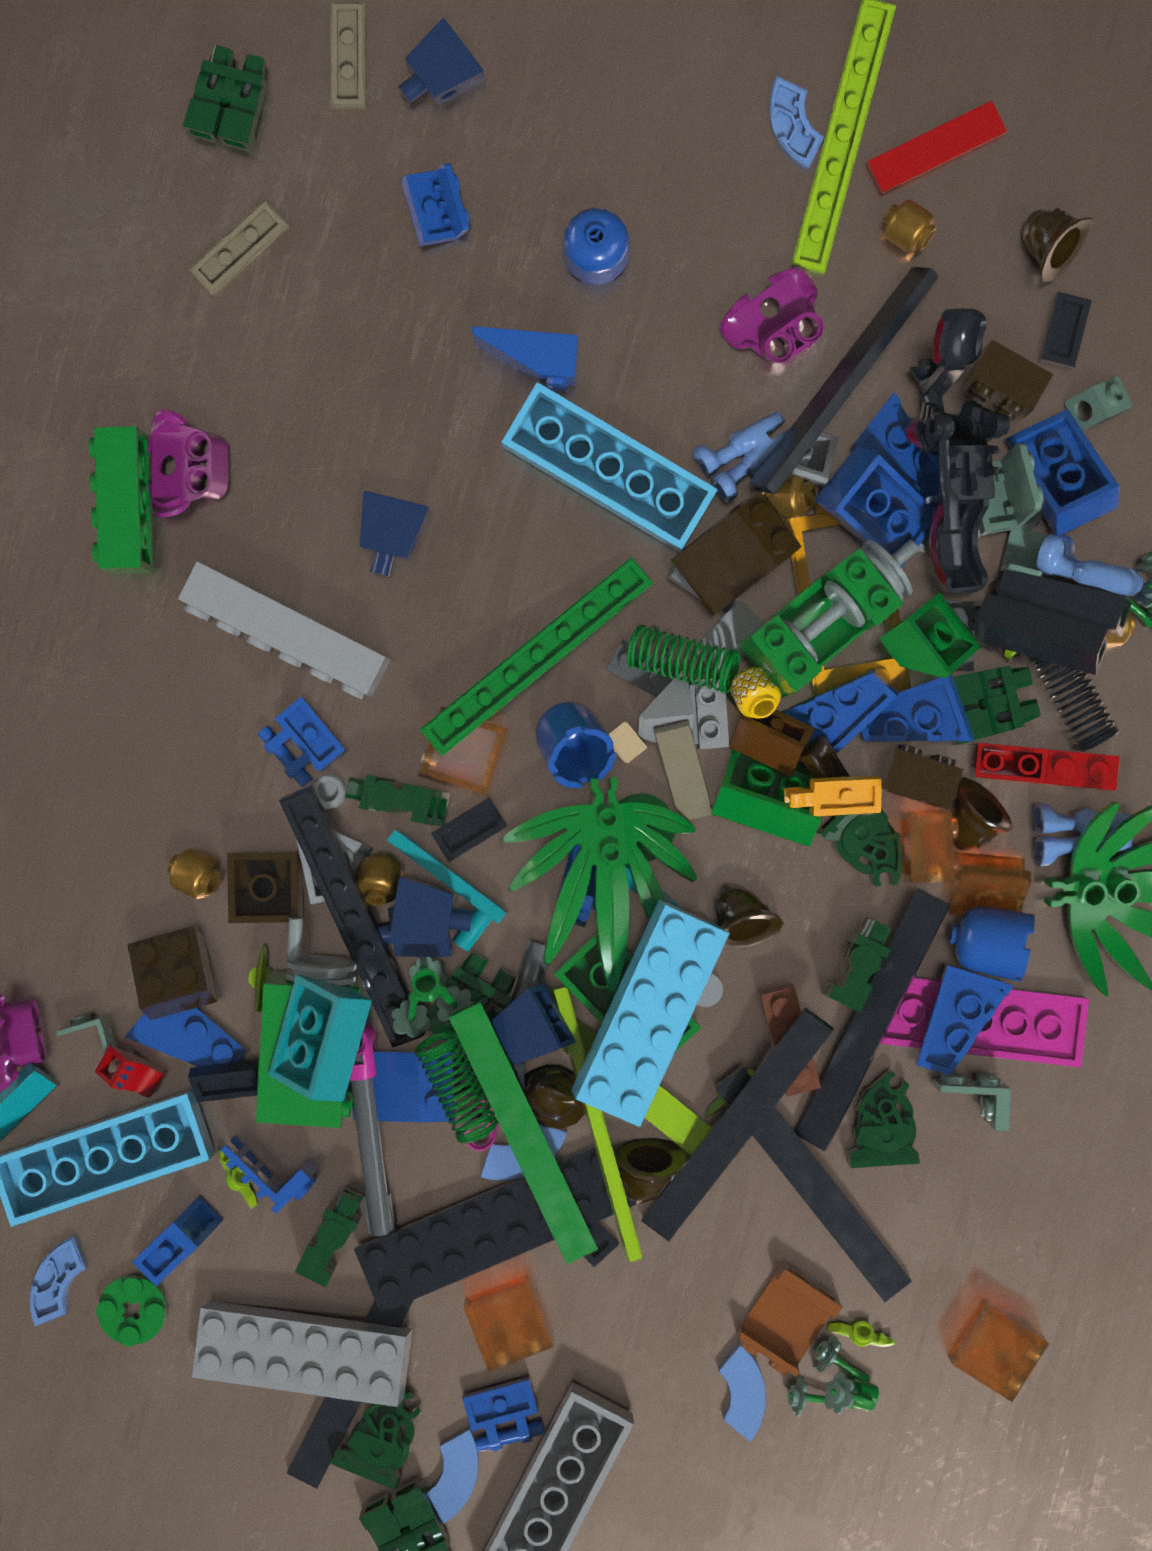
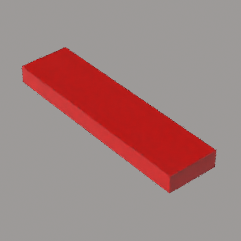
M991 100L867 161L866 165L882 195L1005 135L1007 130Z

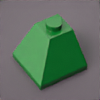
M940 592L879 638L886 647L887 652L897 661L900 667L941 678L951 675L981 648Z

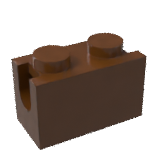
M775 710L768 717L759 719L746 717L742 714L729 747L792 777L815 728L778 710Z

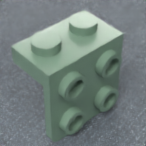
M1025 443L1016 444L1001 460L993 461V466L999 467L1000 471L997 475H994L995 498L989 499V507L979 526L981 536L1020 529L1041 510L1043 492L1041 487L1036 484L1033 473L1034 458L1031 452L1027 450Z

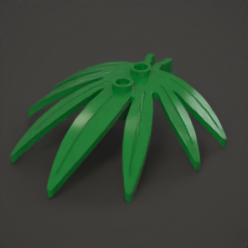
M617 777L607 780L608 791L604 794L605 804L603 803V791L598 788V778H591L588 781V789L593 796L591 805L567 806L545 812L515 827L501 839L503 843L525 842L555 834L563 829L566 830V832L541 848L523 866L509 885L508 891L510 892L518 890L541 877L558 864L575 845L580 846V851L568 871L555 904L548 930L543 962L544 964L552 962L572 930L587 892L593 865L595 868L597 937L608 992L610 993L614 992L617 988L628 940L630 905L625 864L629 866L634 886L648 920H650L658 900L665 901L659 883L636 843L640 842L653 856L677 874L691 882L697 880L696 873L683 854L670 841L647 827L648 825L657 830L674 834H693L696 831L695 826L679 814L664 807L647 803L619 804L615 796Z
M1115 801L1110 802L1091 819L1082 831L1072 854L1070 877L1062 880L1053 877L1045 878L1047 886L1067 891L1057 892L1054 896H1044V903L1050 907H1059L1068 903V925L1074 950L1085 973L1096 989L1105 997L1109 994L1105 971L1091 930H1093L1096 938L1109 956L1127 974L1152 991V981L1140 961L1121 935L1106 921V917L1110 915L1126 926L1152 938V911L1132 906L1136 902L1152 903V870L1128 872L1130 869L1152 864V840L1131 848L1109 861L1115 853L1152 820V805L1141 809L1125 819L1105 837L1120 806Z

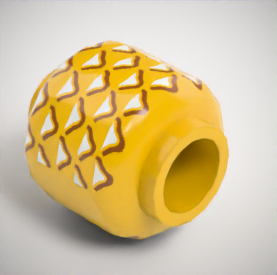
M760 666L741 670L731 682V695L739 711L746 717L758 719L768 717L779 705L781 700L780 689Z

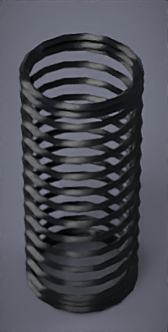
M1038 658L1031 661L1033 667H1037L1035 671L1053 664ZM1057 664L1051 669L1040 674L1039 678H1042L1065 666ZM1067 667L1044 681L1043 685L1075 671L1047 688L1046 691L1049 692L1079 678L1051 695L1050 698L1053 699L1068 690L1084 684L1072 693L1054 702V705H1058L1078 694L1088 691L1058 709V712H1061L1091 698L1081 706L1063 715L1062 719L1096 704L1083 714L1066 722V726L1100 711L1085 722L1070 729V733L1105 717L1092 727L1073 736V739H1077L1092 730L1107 725L1097 733L1077 743L1076 746H1078L1080 752H1085L1111 739L1120 730L1117 726L1111 727L1115 721L1108 720L1111 716L1110 713L1103 714L1107 707H1099L1104 700H1096L1100 693H1092L1096 686L1087 687L1092 682V679L1084 680L1088 673H1080L1081 671L1079 670L1076 671Z

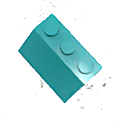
M296 974L268 1075L309 1100L344 1101L372 1000L350 988Z

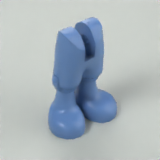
M779 411L754 422L742 430H735L728 440V445L725 447L711 450L708 446L702 444L692 449L694 458L706 478L715 474L732 459L741 455L745 456L733 468L726 472H720L711 478L712 486L718 489L717 494L725 502L729 503L737 497V486L740 481L748 474L755 475L788 432L786 430L772 440L768 437L769 434H772L785 423V419Z
M1049 534L1041 545L1037 559L1038 571H1042V574L1071 578L1080 586L1099 588L1123 596H1132L1143 587V578L1131 568L1108 564L1098 560H1087L1085 562L1077 560L1074 557L1075 542L1069 536L1061 535L1059 537Z
M1038 802L1033 808V824L1038 833L1076 831L1080 832L1081 835L1084 828L1099 811L1084 808L1075 812L1074 816L1063 815L1056 812L1050 804ZM1117 812L1109 828L1114 829L1132 814ZM1080 835L1073 838L1037 837L1034 842L1036 865L1038 867H1048L1054 863L1057 857L1073 853ZM1133 838L1118 852L1133 848Z

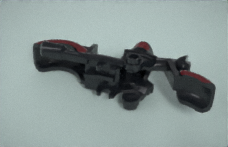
M976 309L944 310L935 330L933 359L918 360V367H909L910 372L919 382L922 409L920 416L906 425L904 433L907 440L913 445L923 449L924 452L939 456V495L926 497L925 504H932L929 548L933 568L940 583L950 593L978 592L988 582L987 571L982 564L978 550V531L981 520L989 507V499L995 498L994 475L999 473L1000 468L994 467L992 455L998 454L999 448L995 445H988L987 442L1006 435L1010 428V421L1006 414L982 407L983 405L978 404L977 401H965L958 416L945 413L942 396L966 370L965 365L975 362L982 353V341L987 321L984 314Z

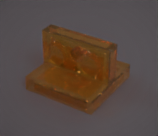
M955 852L953 858L954 888L949 904H951L949 915L963 916L969 909L976 906L1021 912L1031 884V871L1025 870V858Z

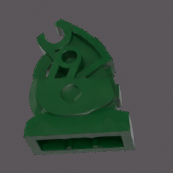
M881 810V813L832 815L816 831L824 840L833 841L838 855L843 860L849 862L855 870L863 874H871V880L875 887L882 886L879 877L883 872L890 873V885H898L902 871L904 847L900 833L895 832L894 828L891 827L887 820L889 816L883 810ZM862 856L870 860V865L863 864L859 858Z
M891 1070L874 1081L860 1096L861 1099L855 1108L858 1111L856 1127H853L854 1138L858 1146L848 1150V1165L850 1168L920 1164L919 1154L912 1147L916 1138L913 1107L908 1098L904 1096L909 1088V1083L903 1079L898 1089L890 1088L889 1081L896 1075ZM898 1103L903 1107V1116H900L896 1107Z
M405 1392L404 1399L398 1407L372 1404L370 1408L362 1413L363 1417L357 1428L352 1429L348 1448L337 1449L330 1464L395 1490L398 1488L401 1479L398 1469L407 1461L415 1436V1426L412 1419L419 1416L422 1412L420 1406L413 1412H408L404 1408V1402L407 1399L413 1398V1393ZM402 1425L405 1426V1437H404V1439H401V1426H402Z

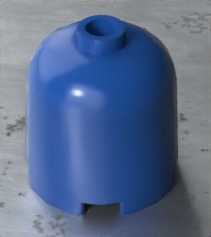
M593 207L582 210L571 218L564 231L562 256L565 267L573 276L585 284L601 285L612 282L627 266L630 255V239L626 225L618 215L608 209ZM597 231L595 235H590L592 232ZM600 233L603 235L602 240L599 238Z
M568 701L549 708L539 719L535 729L537 746L548 769L558 783L565 787L583 788L582 783L588 782L591 778H598L600 781L612 769L616 758L613 741L591 709L581 703Z
M976 906L969 909L963 915L961 923H953L950 944L956 945L958 962L964 968L971 971L1021 982L1026 972L1031 950L1025 948L1028 933L1033 934L1035 915L985 906Z

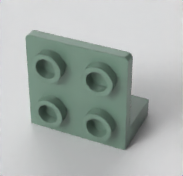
M953 1072L951 1075L941 1073V1077H932V1085L939 1092L982 1094L980 1097V1116H985V1121L994 1130L1009 1131L1011 1088L1003 1083L1002 1079L996 1078L997 1075L976 1073L975 1079H967L962 1077V1073Z

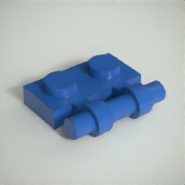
M303 697L297 699L275 718L283 728L281 732L275 735L269 726H266L257 734L265 743L264 749L269 755L274 754L285 767L284 773L289 779L293 777L301 787L312 779L304 770L307 764L311 762L318 772H321L346 751L345 747ZM290 738L303 752L297 759L284 746Z
M530 1377L464 1394L462 1397L471 1432L483 1428L486 1430L487 1436L475 1439L478 1452L489 1449L495 1452L502 1450L503 1445L518 1441L524 1444L533 1441L532 1437L545 1434L542 1421L529 1424L526 1416L538 1413V1406ZM515 1420L516 1428L498 1431L497 1424Z

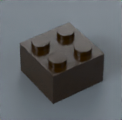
M991 340L983 348L981 355L975 361L961 387L967 390L966 395L970 399L980 404H984L987 401L997 407L996 411L1006 414L1010 421H1015L1016 418L1021 421L1034 410L1053 374L998 342Z
M898 744V748L887 750L879 776L882 778L883 791L941 809H952L964 770L955 767L957 760L938 754H932L929 759L921 756L922 749L907 744Z
M299 851L227 853L228 923L289 922L290 917L303 918L302 862Z
M195 926L127 944L139 1008L150 1020L217 1002L205 939Z

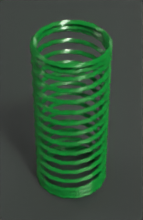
M640 624L635 628L629 642L627 664L634 669L640 668L642 671L647 670L649 673L655 672L656 675L662 674L664 677L669 676L671 679L677 678L678 681L684 680L686 683L691 682L693 685L699 684L700 687L706 686L708 690L714 688L715 691L720 690L721 693L724 692L726 694L731 690V682L738 673L740 654L738 650L735 651L734 649H730L727 652L725 647L719 651L718 645L712 648L711 643L704 645L703 640L698 644L696 639L690 642L688 636L683 640L681 635L675 638L674 633L668 635L666 630L660 634L659 629L653 631L651 626L647 628L646 625ZM642 631L640 647L634 660L636 642ZM657 633L656 645L654 648V652L651 656V659L649 661V654L652 641L654 639L655 634ZM664 635L663 648L660 657L656 663L658 648L661 639ZM672 636L670 651L664 664L666 648ZM679 639L677 654L673 662V665L671 666L674 648ZM686 642L685 654L679 667L681 652ZM694 643L692 657L686 670L689 652ZM701 646L700 657L694 671L695 659ZM709 647L707 660L701 673L704 656ZM716 650L715 660L709 674L710 663ZM722 653H723V659H722V663H721V666H720V670H719L718 675H717V677H716L717 667H718V664H719V660H720V657H721V655H722ZM653 662V669L650 670L649 667ZM660 664V671L657 672V668ZM668 665V672L667 674H665L664 670ZM675 668V675L672 676L671 673ZM683 669V672H682L683 676H682L681 678H679V674H680L681 670ZM690 671V679L687 680L686 676ZM696 674H697V679H698V680H697L696 682H694V677H695ZM705 675V682L702 684L701 680ZM712 678V685L709 686L708 683H709L710 679ZM719 680V688H716V684Z
M443 1031L422 1041L417 1045L414 1053L419 1058L418 1061L423 1063L422 1069H426L425 1076H430L428 1082L433 1083L432 1089L436 1090L435 1096L440 1097L438 1102L443 1104L441 1108L446 1111L445 1117H450L448 1123L453 1124L451 1128L453 1131H456L455 1137L457 1141L463 1144L471 1143L490 1134L497 1127L498 1120L494 1116V1112L490 1110V1104H487L488 1100L484 1097V1091L480 1090L481 1085L477 1083V1077H474V1070H470L471 1064L467 1063L468 1058L464 1056V1050L460 1049L461 1043L457 1042L458 1037L454 1031ZM449 1038L446 1042L421 1052L428 1045L438 1040ZM454 1052L449 1057L442 1059L431 1066L425 1067V1065L430 1061L435 1060L446 1053ZM458 1058L452 1064L445 1066L434 1073H428L433 1068L438 1067L449 1060ZM461 1065L457 1070L450 1072L437 1080H432V1078L436 1075L441 1074L451 1069L452 1067ZM464 1072L460 1077L453 1079L443 1084L442 1086L435 1087L436 1084H438L439 1082H442L454 1076L457 1073ZM468 1079L463 1084L458 1085L446 1091L445 1093L438 1094L442 1089L450 1087L453 1084L459 1082L460 1080ZM471 1086L466 1091L456 1094L448 1100L442 1101V1099L445 1096L453 1094L458 1090L462 1089L463 1087ZM475 1092L471 1097L461 1100L456 1104L452 1105L451 1107L445 1108V1106L448 1103L456 1101L461 1097L465 1096L466 1094ZM478 1099L474 1104L448 1115L451 1110L459 1108L471 1100ZM481 1106L477 1111L469 1113L457 1121H451L454 1117L462 1115L474 1107ZM479 1113H485L480 1118L469 1121L460 1128H455L457 1124L465 1122ZM484 1123V1124H483L482 1126H480L479 1128H477V1129H475V1130H473V1131H471V1132H469V1133H466L467 1131H469V1130L472 1129L473 1127Z

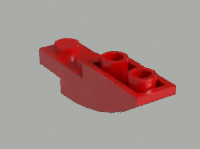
M978 743L975 777L1117 791L1120 756Z

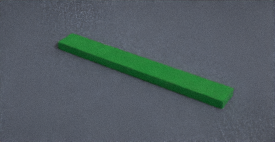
M630 557L420 728L419 732L439 756L443 757L652 586L653 582L637 562Z
M480 1000L449 1014V1020L566 1264L598 1250Z

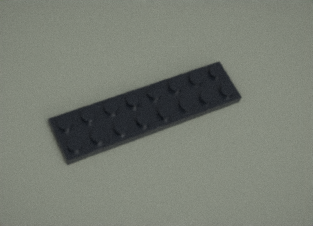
M594 1146L557 1161L587 1226L613 1215ZM524 1176L399 1228L393 1233L354 1248V1251L380 1314L555 1239ZM625 1193L629 1208L637 1205L630 1201Z

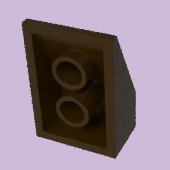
M759 491L740 502L672 558L671 561L710 613L715 615L780 566L802 546L762 492Z

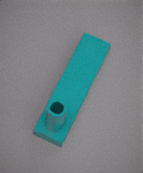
M395 829L387 839L389 843L476 907L473 911L470 932L459 930L452 939L454 943L465 951H470L492 920L499 924L507 913L506 909L399 829Z
M31 1063L19 1073L18 1078L7 1089L0 1092V1141L57 1086L50 1075Z

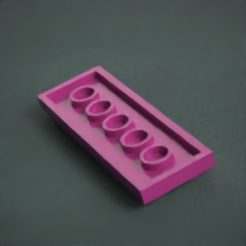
M914 977L881 1044L920 1048L941 980ZM1012 989L995 1010L996 1013L990 1021H987L974 1040L975 1042L966 1054L1081 1067L1089 998Z

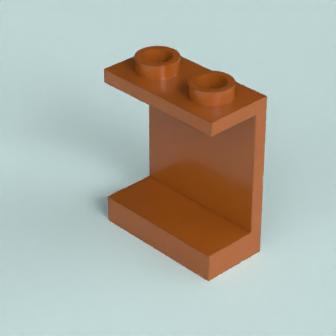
M782 1262L736 1330L738 1338L741 1340L739 1345L754 1356H757L760 1352L769 1358L768 1364L777 1372L783 1375L790 1372L796 1377L800 1372L799 1362L829 1317L831 1316L835 1319L843 1307L837 1298Z

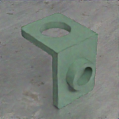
M1118 376L1094 385L1065 401L1066 408L1082 431L1133 407L1126 389ZM1080 401L1088 402L1092 408V416L1089 420L1083 419L1078 413Z
M1024 528L1010 530L1000 571L1003 572L1005 569L1041 577L1042 571L1037 570V559L1045 535Z
M89 1013L69 1019L71 1026L55 1031L56 1036H61L96 1025L104 1053L109 1045L116 1047L106 1015L91 1019Z

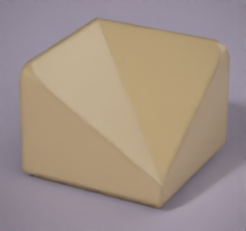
M623 722L609 733L613 741V748L624 763H629L648 748L627 722Z

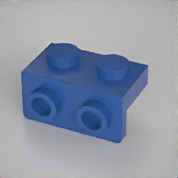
M450 163L443 164L434 171L405 175L401 179L419 246L457 240L469 230V214L462 205L459 194V180L457 175L453 173Z

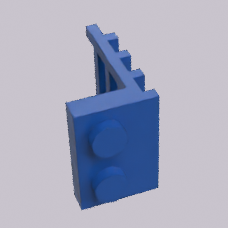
M236 1135L230 1142L239 1150L237 1153L227 1144L221 1149L230 1159L226 1166L231 1170L236 1165L245 1173L241 1179L245 1184L252 1180L260 1188L256 1194L260 1199L267 1195L275 1203L271 1209L275 1214L292 1197L299 1201L316 1182L312 1176L318 1168L309 1159L284 1183ZM244 1155L254 1164L252 1167L242 1160ZM259 1170L268 1178L266 1182L257 1174Z

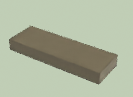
M330 3L332 110L366 109L365 3Z
M264 200L192 265L189 270L214 297L290 227L273 207Z
M689 720L655 728L656 739L677 813L686 820L712 815L713 807Z

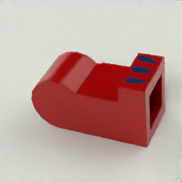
M109 1045L94 1071L111 1088L120 1091L123 1089L130 1092L134 1091L148 1098L152 1097L165 1074L162 1069L153 1063L112 1045ZM117 1058L121 1063L115 1072L110 1073L109 1065Z

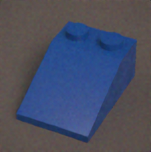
M472 326V335L476 346L541 385H547V388L553 392H567L568 387L575 388L578 335Z
M1068 409L1006 438V443L1010 450L1018 443H1025L1027 450L1033 455V473L1036 484L1041 487L1043 492L1042 516L1055 535L1060 536L1118 508L1119 484Z
M858 445L814 499L838 523L863 543L867 540H872L890 555L909 540L914 541L919 546L930 532L932 524V506L925 504V499L879 454Z
M415 1048L374 1050L377 1076L373 1077L379 1121L448 1122L450 1117H445L446 1111L441 1108L443 1104L438 1102L440 1097L435 1096L436 1090L432 1089L433 1083L428 1082L430 1076H425L426 1069H422L423 1063L418 1061L419 1058L414 1053ZM424 1048L421 1052L427 1051L430 1048ZM454 1052L446 1053L441 1057L430 1061L425 1065V1067L431 1066L434 1063L449 1057ZM455 1059L433 1068L428 1073H434L455 1062ZM452 1067L451 1069L436 1075L432 1078V1080H437L440 1077L450 1072H453L455 1067ZM454 1076L442 1082H439L438 1084H436L435 1087L442 1086L443 1084L453 1080ZM454 1084L450 1087L442 1089L438 1094L445 1093L446 1091L454 1088ZM454 1093L445 1096L442 1099V1101L448 1100L449 1098L453 1097ZM456 1101L448 1103L445 1108L456 1104ZM353 1107V1120H356L355 1110ZM457 1108L454 1109V1110H451V1111L448 1113V1115L454 1114L455 1112H457Z

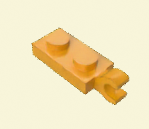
M878 775L810 779V789L799 787L784 788V802L789 803L790 808L810 806L809 813L813 816L881 813L882 778Z

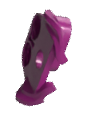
M792 267L773 274L768 278L772 285L752 299H750L747 293L741 296L721 321L720 332L724 340L737 349L752 348L763 359L774 363L787 362L818 341L824 332V322L815 313L813 307L818 291L814 281L802 267ZM768 297L774 298L779 304V311L772 318L765 317L760 310L762 301ZM807 317L812 322V331L808 336L803 337L799 333L798 325L803 318ZM779 337L784 343V350L779 356L775 357L770 352V343L774 338Z
M162 409L156 411L148 443V452L152 456V480L148 482L154 516L170 517L178 515L189 507L191 501L201 497L213 500L221 498L228 487V446L225 439L220 435L190 427L185 418L174 411ZM208 441V450L204 454V445ZM171 455L175 459L176 467L171 474L166 475L162 471L161 464L166 456ZM208 476V485L204 489V480Z
M0 993V1092L7 1089L18 1078L20 1074L17 1071V1067L26 1066L29 1063L38 1064L45 1062V1044L38 1006L34 998L5 1002L6 996Z

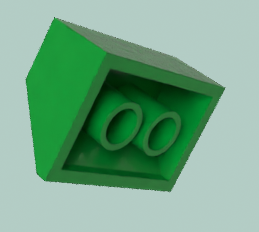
M731 748L713 804L712 815L810 847L822 820V816H813L809 813L810 806L790 808L789 803L784 802V788L799 787L810 789V779L814 778L803 762H798L792 777Z

